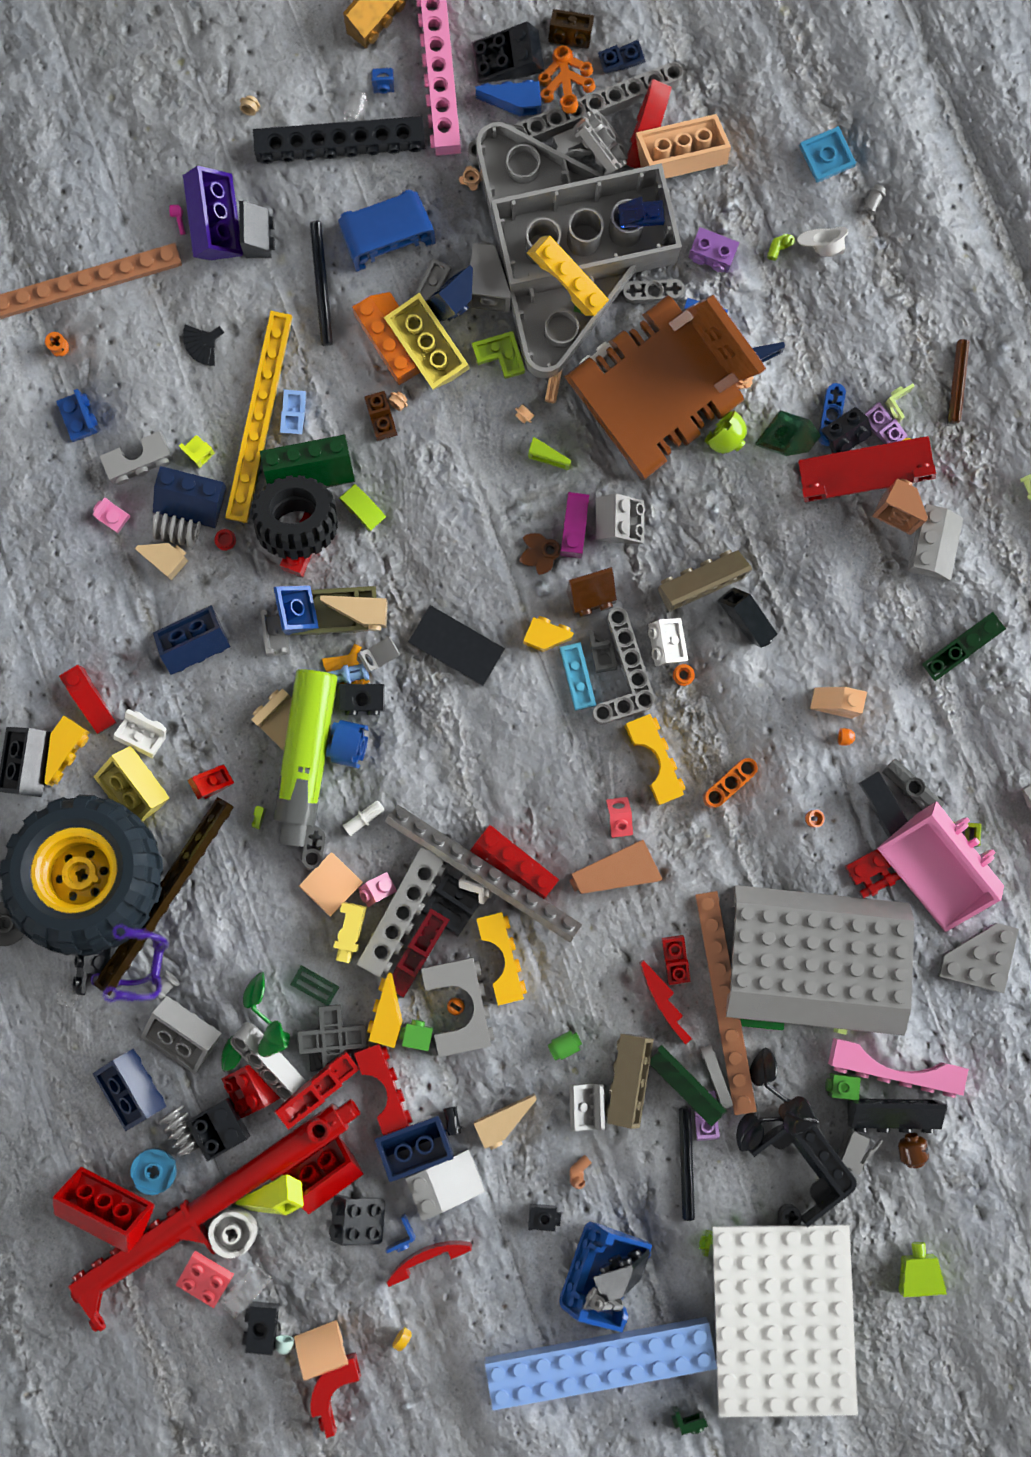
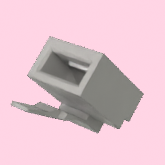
M574 128L553 136L552 148L569 157L595 155L592 150L586 149L583 145L581 136L576 138Z
M848 1128L838 1156L851 1172L860 1175L864 1164L873 1156L883 1140L880 1139L873 1148L865 1153L870 1139Z

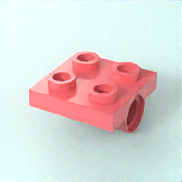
M195 1251L177 1281L176 1286L214 1309L234 1274Z

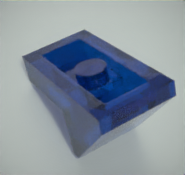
M641 196L618 205L620 228L664 225L663 200L643 202Z

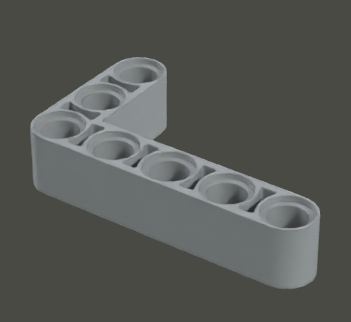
M620 607L611 609L607 617V624L630 694L596 705L592 712V718L600 725L646 712L653 706L655 701L626 610ZM618 613L623 617V621L621 623H614L611 616ZM626 634L630 638V642L622 644L619 642L618 636ZM626 655H634L636 663L633 665L627 664L625 661ZM632 676H641L643 684L639 686L634 685L631 680ZM643 695L647 696L650 700L649 705L641 706L638 698ZM618 703H627L629 711L626 713L620 712L617 708ZM601 708L607 710L608 718L599 719L596 714L597 710Z

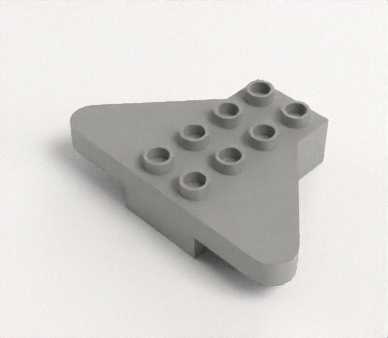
M492 122L485 125L479 131L476 139L479 170L502 269L511 293V308L524 363L527 370L534 376L550 378L556 376L565 367L633 274L676 264L682 246L662 163L603 175L508 124ZM551 236L609 299L595 316H585L584 314L574 312L575 304L571 301V296L567 289L553 275L541 269L527 254L540 237Z

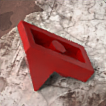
M224 764L187 780L198 800L201 798L208 799L234 784Z

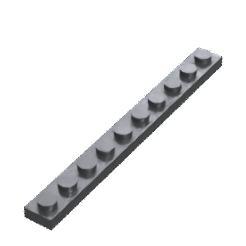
M397 805L387 816L385 821L387 824L571 943L583 924L400 805Z

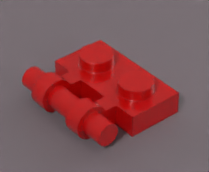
M878 849L845 865L854 885L864 883L866 888L859 891L863 899L870 895L872 897L875 896L879 890L887 886L890 888L895 885L896 881L901 879L897 872L889 873L888 868L892 866ZM880 873L883 879L872 883L870 878Z

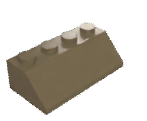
M728 550L720 554V558L715 561L708 559L700 563L701 567L695 570L691 567L682 571L680 577L673 579L671 576L662 580V585L657 590L669 613L746 578L752 571L751 565L739 550L735 552Z

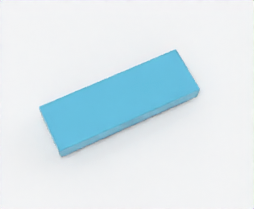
M581 642L559 647L575 711L596 706Z

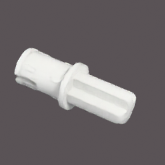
M375 801L362 812L358 811V815L343 824V827L352 836L363 826L370 825V821L384 812V807L379 801Z

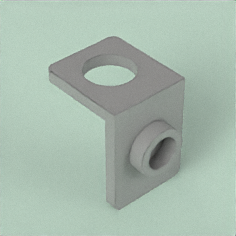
M387 637L369 649L358 653L367 672L380 668L400 655L391 637ZM365 656L369 659L371 665L367 662Z

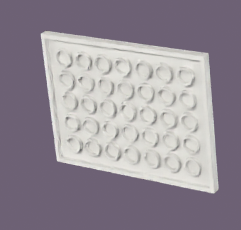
M848 1224L810 1225L808 1228L805 1225L712 1226L719 1417L858 1415L850 1226Z

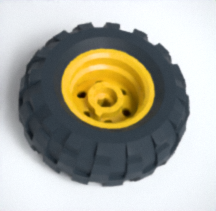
M79 794L76 798L66 799L62 797L51 801L43 810L38 812L35 810L23 820V827L17 834L13 833L5 846L8 848L5 860L2 859L0 862V878L2 880L0 895L3 906L8 910L12 923L21 933L30 938L34 943L53 952L64 955L88 956L99 954L102 950L111 947L116 948L128 941V937L117 939L113 935V928L118 924H122L127 928L141 929L150 918L148 915L154 903H158L162 890L160 879L164 872L162 857L157 848V841L151 830L136 814L124 805L111 799ZM89 851H94V852H95L94 857L89 858V853H88V852H89ZM72 855V858L65 862L66 856ZM108 868V874L101 875V873ZM83 874L88 875L86 880L81 879ZM59 875H62L63 882L58 884L56 879ZM94 888L100 890V894L96 897L94 896ZM77 894L76 900L71 901L70 898ZM122 927L116 930L117 936H122L125 933Z

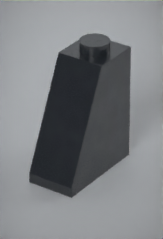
M733 587L717 600L752 644L760 648L765 647L778 635L751 594Z

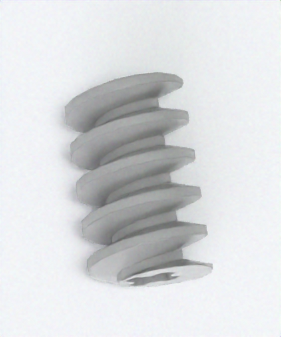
M158 511L155 513L152 523L154 539L157 540L161 537L165 542L170 539V542L173 544L178 541L179 545L183 546L186 543L190 548L196 543L201 529L200 521L196 527L193 526V520L191 519L186 525L183 517L177 523L175 515L169 521L168 514L165 513L161 519L159 518Z
M183 1105L164 1115L159 1122L160 1125L168 1124L164 1132H172L168 1140H176L172 1146L173 1149L181 1148L176 1154L177 1156H186L199 1148L195 1138L192 1137L190 1129H188L186 1121L183 1120L188 1115L187 1112H179Z

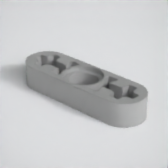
M677 279L632 281L624 286L622 296L630 304L655 303L665 297L663 296V286H666L665 295L672 297L674 301H679L684 295L685 286L683 282ZM652 286L657 287L660 291L659 295L655 297L650 296L647 291L648 288ZM672 286H676V289L680 291H678L677 295H674L673 291L667 290H672ZM642 287H645V288H644V297H641V295H642V292H641ZM630 288H634V292L640 293H635V297H631V294L628 292Z
M711 1045L700 1048L719 1103L725 1109L732 1107L733 1103Z

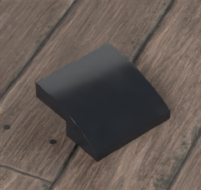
M447 873L421 913L427 916L430 909H433L448 918L450 921L445 929L458 937L480 904L479 894L459 888V880Z

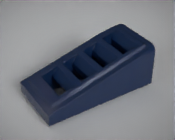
M779 342L752 349L762 363L782 354L785 344L784 342Z

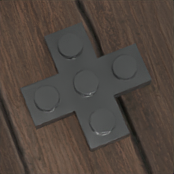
M340 1004L318 1006L319 1029L297 1031L299 1054L321 1052L322 1069L341 1055L344 1050L366 1048L365 1025L342 1026Z

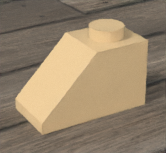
M169 543L137 545L135 548L170 580L188 562L184 557L186 552L177 544L175 547Z

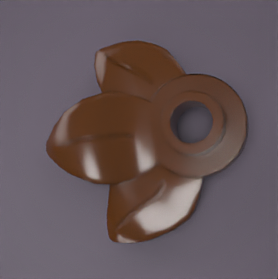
M530 533L523 536V540L528 548L521 555L520 563L531 567L536 566L538 575L548 573L553 567V561L561 553L560 544L554 539H546L540 533ZM548 547H552L554 549V552L552 554L546 552V549Z

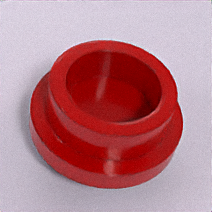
M222 529L215 535V545L223 551L231 550L236 544V536L231 530Z

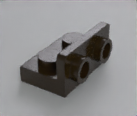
M553 9L548 42L589 49L594 15Z

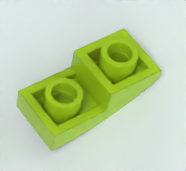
M356 484L352 485L339 497V500L349 512L355 515L368 531L374 529L386 518L378 506Z

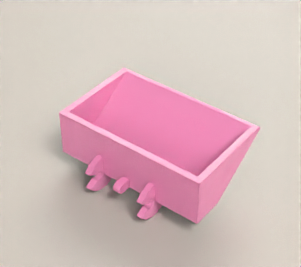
M936 801L918 812L877 849L943 931L947 932L1001 901L1004 885L987 865L994 859L993 855L996 852L992 849L979 855L973 847L978 845L980 841L977 838L968 841L961 833L969 826L967 824L970 821L968 817L953 823Z

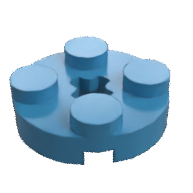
M158 1148L145 1150L134 1159L130 1170L131 1179H133L135 1187L147 1195H156L167 1190L174 1183L177 1174L176 1160L168 1152ZM156 1166L159 1175H155L153 1178L148 1168Z

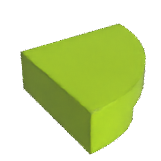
M255 807L253 813L255 817L251 823L253 828L260 830L267 811L266 808Z

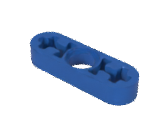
M839 383L831 384L824 396L818 431V440L824 446H830V443L822 434V429L835 421L827 418L826 411L829 409L835 410L838 414L837 419L843 414L846 390ZM836 389L840 395L837 397L835 404H831L834 396L830 393Z

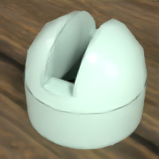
M289 1335L277 1336L275 1342L277 1352L282 1355L288 1354L293 1348L294 1338Z

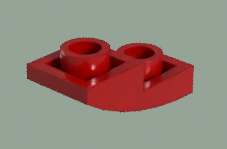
M684 936L661 938L668 984L691 982Z

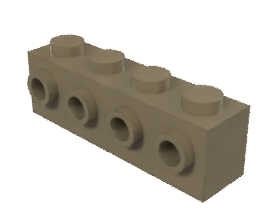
M621 1034L618 1039V1055L613 1065L614 1080L610 1085L611 1099L606 1109L608 1124L630 1129L640 1128L653 1038Z

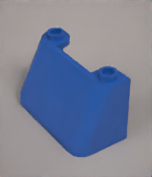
M406 190L399 196L354 212H344L338 220L339 228L356 272L366 269L365 262L369 259L371 262H374L375 257L414 243L415 247L419 246V242H424L426 247L436 244L432 223L419 194L412 190Z
M591 1221L588 1222L583 1229L560 1295V1307L579 1322L623 1332L624 1326L628 1321V1313L625 1306L621 1311L611 1309L598 1312L594 1309H583L586 1297L593 1288H597L593 1277L600 1271L599 1268L609 1263V1258L618 1254L621 1257L627 1256L628 1252L635 1249H640V1251L649 1249L651 1255L653 1245L645 1240Z

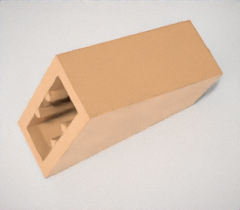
M849 687L814 688L810 709L853 719L863 713L867 692Z

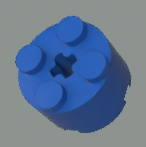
M340 720L339 723H333L331 735H333L332 744H328L326 750V757H330L331 763L353 768L360 767L357 763L358 760L363 761L368 743V737L364 736V730L369 731L367 725Z

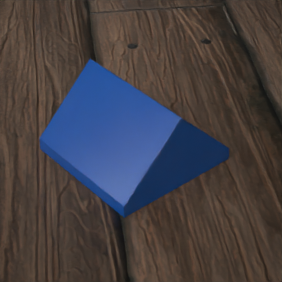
M311 586L274 587L281 627L285 635L319 628Z

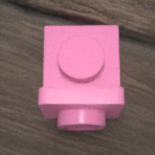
M107 498L98 501L93 509V516L116 533L120 532L130 518L128 513L114 505Z

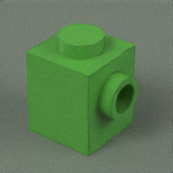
M412 1019V1023L407 1022L406 1027H401L399 1040L403 1041L402 1046L429 1051L434 1027L425 1026L424 1021Z
M830 1073V1078H826L825 1091L832 1098L859 1101L861 1078L854 1075Z

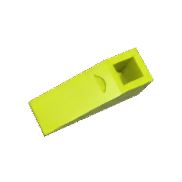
M283 1175L279 1179L263 1185L262 1188L246 1194L245 1197L237 1200L236 1204L250 1211L288 1215L303 1207L302 1182L290 1175Z

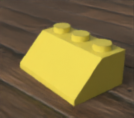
M131 746L112 755L93 776L109 799L124 805L136 814L142 822L159 810L170 799L164 788L161 787L152 772L146 767L140 756Z

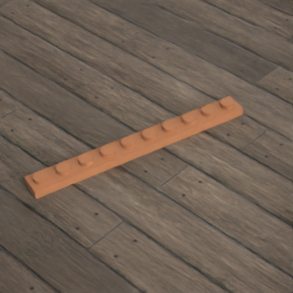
M175 243L0 294V319L182 266Z
M718 891L696 894L734 1115L757 1112L741 1019L726 1017L727 995L730 993L731 963Z

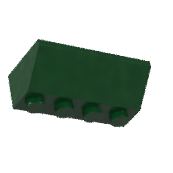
M345 434L260 451L267 484L274 483V480L278 478L285 479L286 476L290 475L292 477L301 475L305 476L306 479L311 477L316 479L317 483H323L327 488L355 482Z

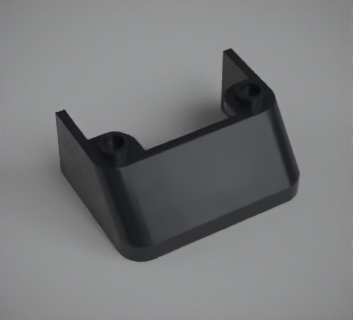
M780 1124L766 1133L762 1143L749 1152L756 1157L770 1145L777 1149H785L793 1143L819 1177L810 1187V1195L816 1204L802 1215V1222L808 1228L853 1193L857 1182L854 1175L816 1126L803 1133L790 1134L784 1129L783 1124Z

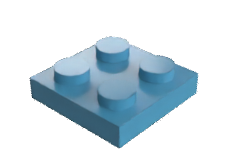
M839 126L799 144L816 183L856 166V161Z

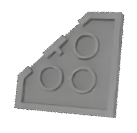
M994 923L983 932L976 934L958 947L943 954L938 977L1004 993L1019 929Z

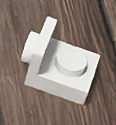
M465 874L459 880V888L479 894L480 904H484L493 895V892Z

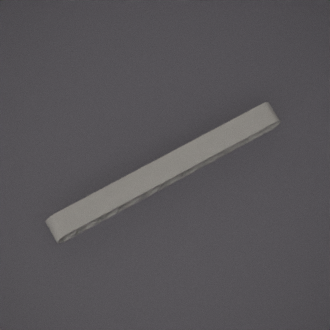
M671 62L577 99L578 108L576 112L580 114L578 117L565 113L561 106L510 126L542 142L574 128L588 111L593 110L590 107L592 104L598 105L600 108L595 110L605 117L643 102L650 85L649 82L652 79L671 86V90L676 89L681 83L683 68L680 64ZM675 74L677 77L671 78L668 75ZM636 89L638 93L633 94L629 90ZM610 97H617L619 100L612 101ZM556 119L561 123L556 125L551 123V121ZM538 127L541 131L533 132L531 129ZM475 139L468 145V159L471 164L479 166L477 155L473 154L476 151Z

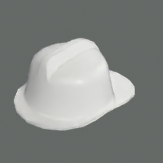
M846 227L809 230L800 234L797 242L803 246H813L815 251L823 257L841 255L845 252L844 237L848 234V229Z

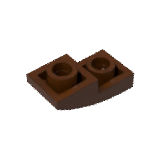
M385 391L364 396L376 440L380 441L397 436Z

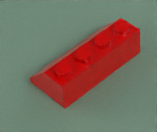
M491 825L487 827L470 849V852L543 899L546 898L559 881L557 877Z
M80 1167L52 1197L54 1215L126 1253H129L141 1239L155 1207L154 1203L83 1167Z

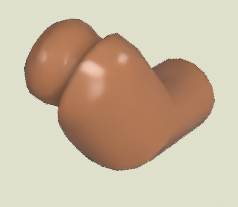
M585 1154L570 1168V1183L576 1189H582L585 1186L584 1170L592 1163Z

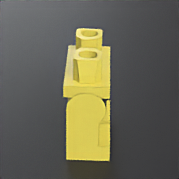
M349 902L341 904L340 912L346 913L343 928L339 931L338 939L333 947L338 948L336 961L349 963L352 961L353 952L359 950L360 943L356 942L359 941L367 906Z

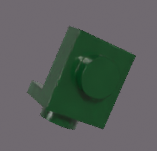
M673 1407L675 1414L671 1415L675 1429L680 1428L682 1435L688 1433L698 1434L708 1427L703 1411L681 1418L678 1407Z

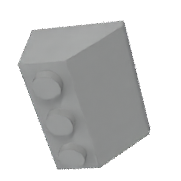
M926 504L924 508L928 519L916 530L908 572L950 581L963 518L947 508Z
M166 996L151 1014L141 1038L193 1074H196L215 1047L222 1033L201 1020L196 1014L182 1007L177 1001Z

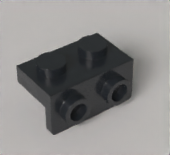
M854 407L822 429V434L829 439L832 454L849 451L872 436L869 418L857 407Z

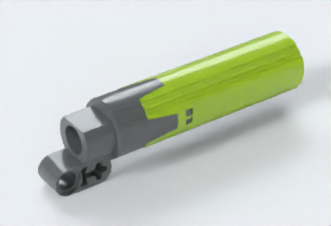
M298 669L296 670L274 820L282 821L279 843L302 846V863L307 868L315 869L322 862L325 845V833L315 823L338 677L327 672ZM316 830L320 838L315 839V846L319 847V849L307 847V845L312 846L313 840L309 835L313 834ZM314 852L317 854V860L311 864L307 863L305 860L306 855Z

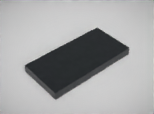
M431 605L408 641L412 646L481 686H484L505 650L504 647Z

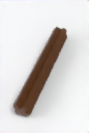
M959 339L956 345L948 418L951 423H959L962 416L970 343L966 339Z

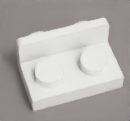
M681 618L662 619L648 624V635L651 640L652 658L655 666L688 661Z

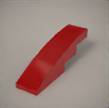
M655 79L651 80L636 118L638 122L630 139L631 146L627 153L628 158L625 159L626 165L635 169L641 168L636 133L661 127L671 86Z
M641 960L639 964L656 1006L668 1025L686 1045L692 1038L677 1023L683 1015L668 1000L674 992L644 960Z
M344 1051L275 1110V1113L289 1130L325 1102L324 1099L343 1086L342 1083L360 1070L347 1051Z

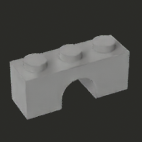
M160 431L140 439L143 452L138 459H126L125 454L120 448L99 456L107 476L113 484L121 485L127 483L129 478L136 475L138 477L144 476L149 473L150 469L159 468L160 466L165 467L173 460L165 438Z

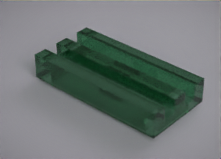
M303 965L300 966L290 984L325 1005L331 1004L340 988L337 984ZM302 972L333 988L332 992L301 975ZM298 979L328 995V999L297 983Z

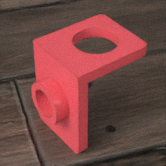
M628 797L607 799L611 837L633 835L632 811ZM617 803L625 805L623 808L620 809L612 807L614 804Z

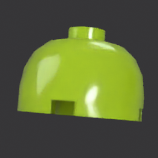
M731 411L715 424L717 427L714 432L710 431L704 440L716 452L722 454L730 453L733 450L737 452L745 445L746 423L736 411Z

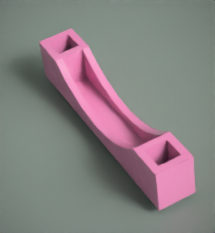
M833 1038L828 1064L834 1066L833 1070L837 1072L847 1073L848 1069L856 1071L855 1075L859 1077L869 1078L870 1074L878 1076L877 1080L890 1083L892 1079L899 1081V1085L912 1088L914 1084L921 1086L920 1090L934 1093V1089L943 1091L942 1095L956 1098V1094L964 1095L969 1070L943 1062L920 1071L893 1070L876 1062L859 1044Z

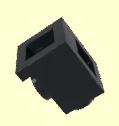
M530 1203L528 1230L555 1232L556 1226H560L561 1212H557V1206ZM542 1216H548L549 1221L547 1223L541 1222Z

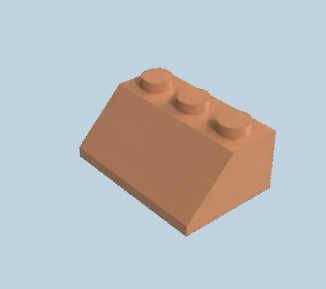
M896 479L883 493L872 517L909 535H912L928 519L918 489L905 479Z

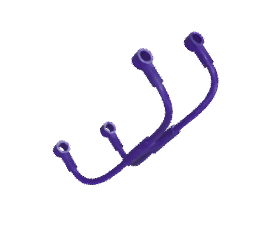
M122 924L116 925L113 928V935L117 939H124L125 937L149 938L152 940L154 948L151 973L137 980H120L117 987L119 985H140L151 981L156 985V990L150 994L139 995L135 992L119 991L113 987H107L103 991V998L107 1002L115 1000L134 1002L135 1000L146 1001L156 998L162 991V983L159 976L163 952L169 946L167 939L153 932L127 928ZM119 927L125 930L122 936H117L116 930ZM99 973L91 975L90 982L92 985L94 984L93 978L99 976ZM109 990L115 992L114 997L111 999L106 997V993Z

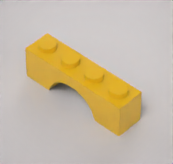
M551 236L540 237L527 252L541 269L553 275L567 289L571 296V301L585 316H595L608 302L609 299Z
M651 714L626 723L625 728L632 745L648 748L655 754L658 760V775L650 785L657 805H662L683 796V791L686 790L681 778L677 779L674 772L677 770L674 759L669 758L666 750L669 748L665 738H660L657 731L660 729L656 717L652 718Z
M502 912L476 918L481 940L498 946L505 958L503 973L493 982L498 1006L523 1000V994L527 993L524 980L519 981L517 973L521 972L519 959H514L512 954L516 947L513 937L508 938L506 929L511 928L508 915L503 916Z

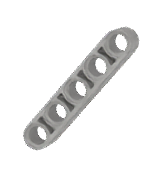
M248 1022L244 1023L231 1038V1045L285 1102L307 1081L280 1052L269 1057H261L258 1053V1046L263 1038V1034L255 1025Z

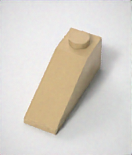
M320 595L322 604L356 623L368 627L369 631H381V628H386L388 606L386 598Z
M535 1093L474 1121V1126L484 1149L490 1147L492 1150L503 1144L502 1141L507 1138L537 1100Z

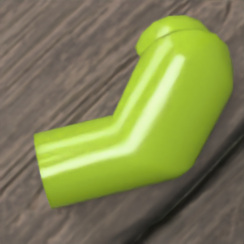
M783 234L775 237L770 245L767 258L776 261L779 251L789 248L795 243L794 236Z

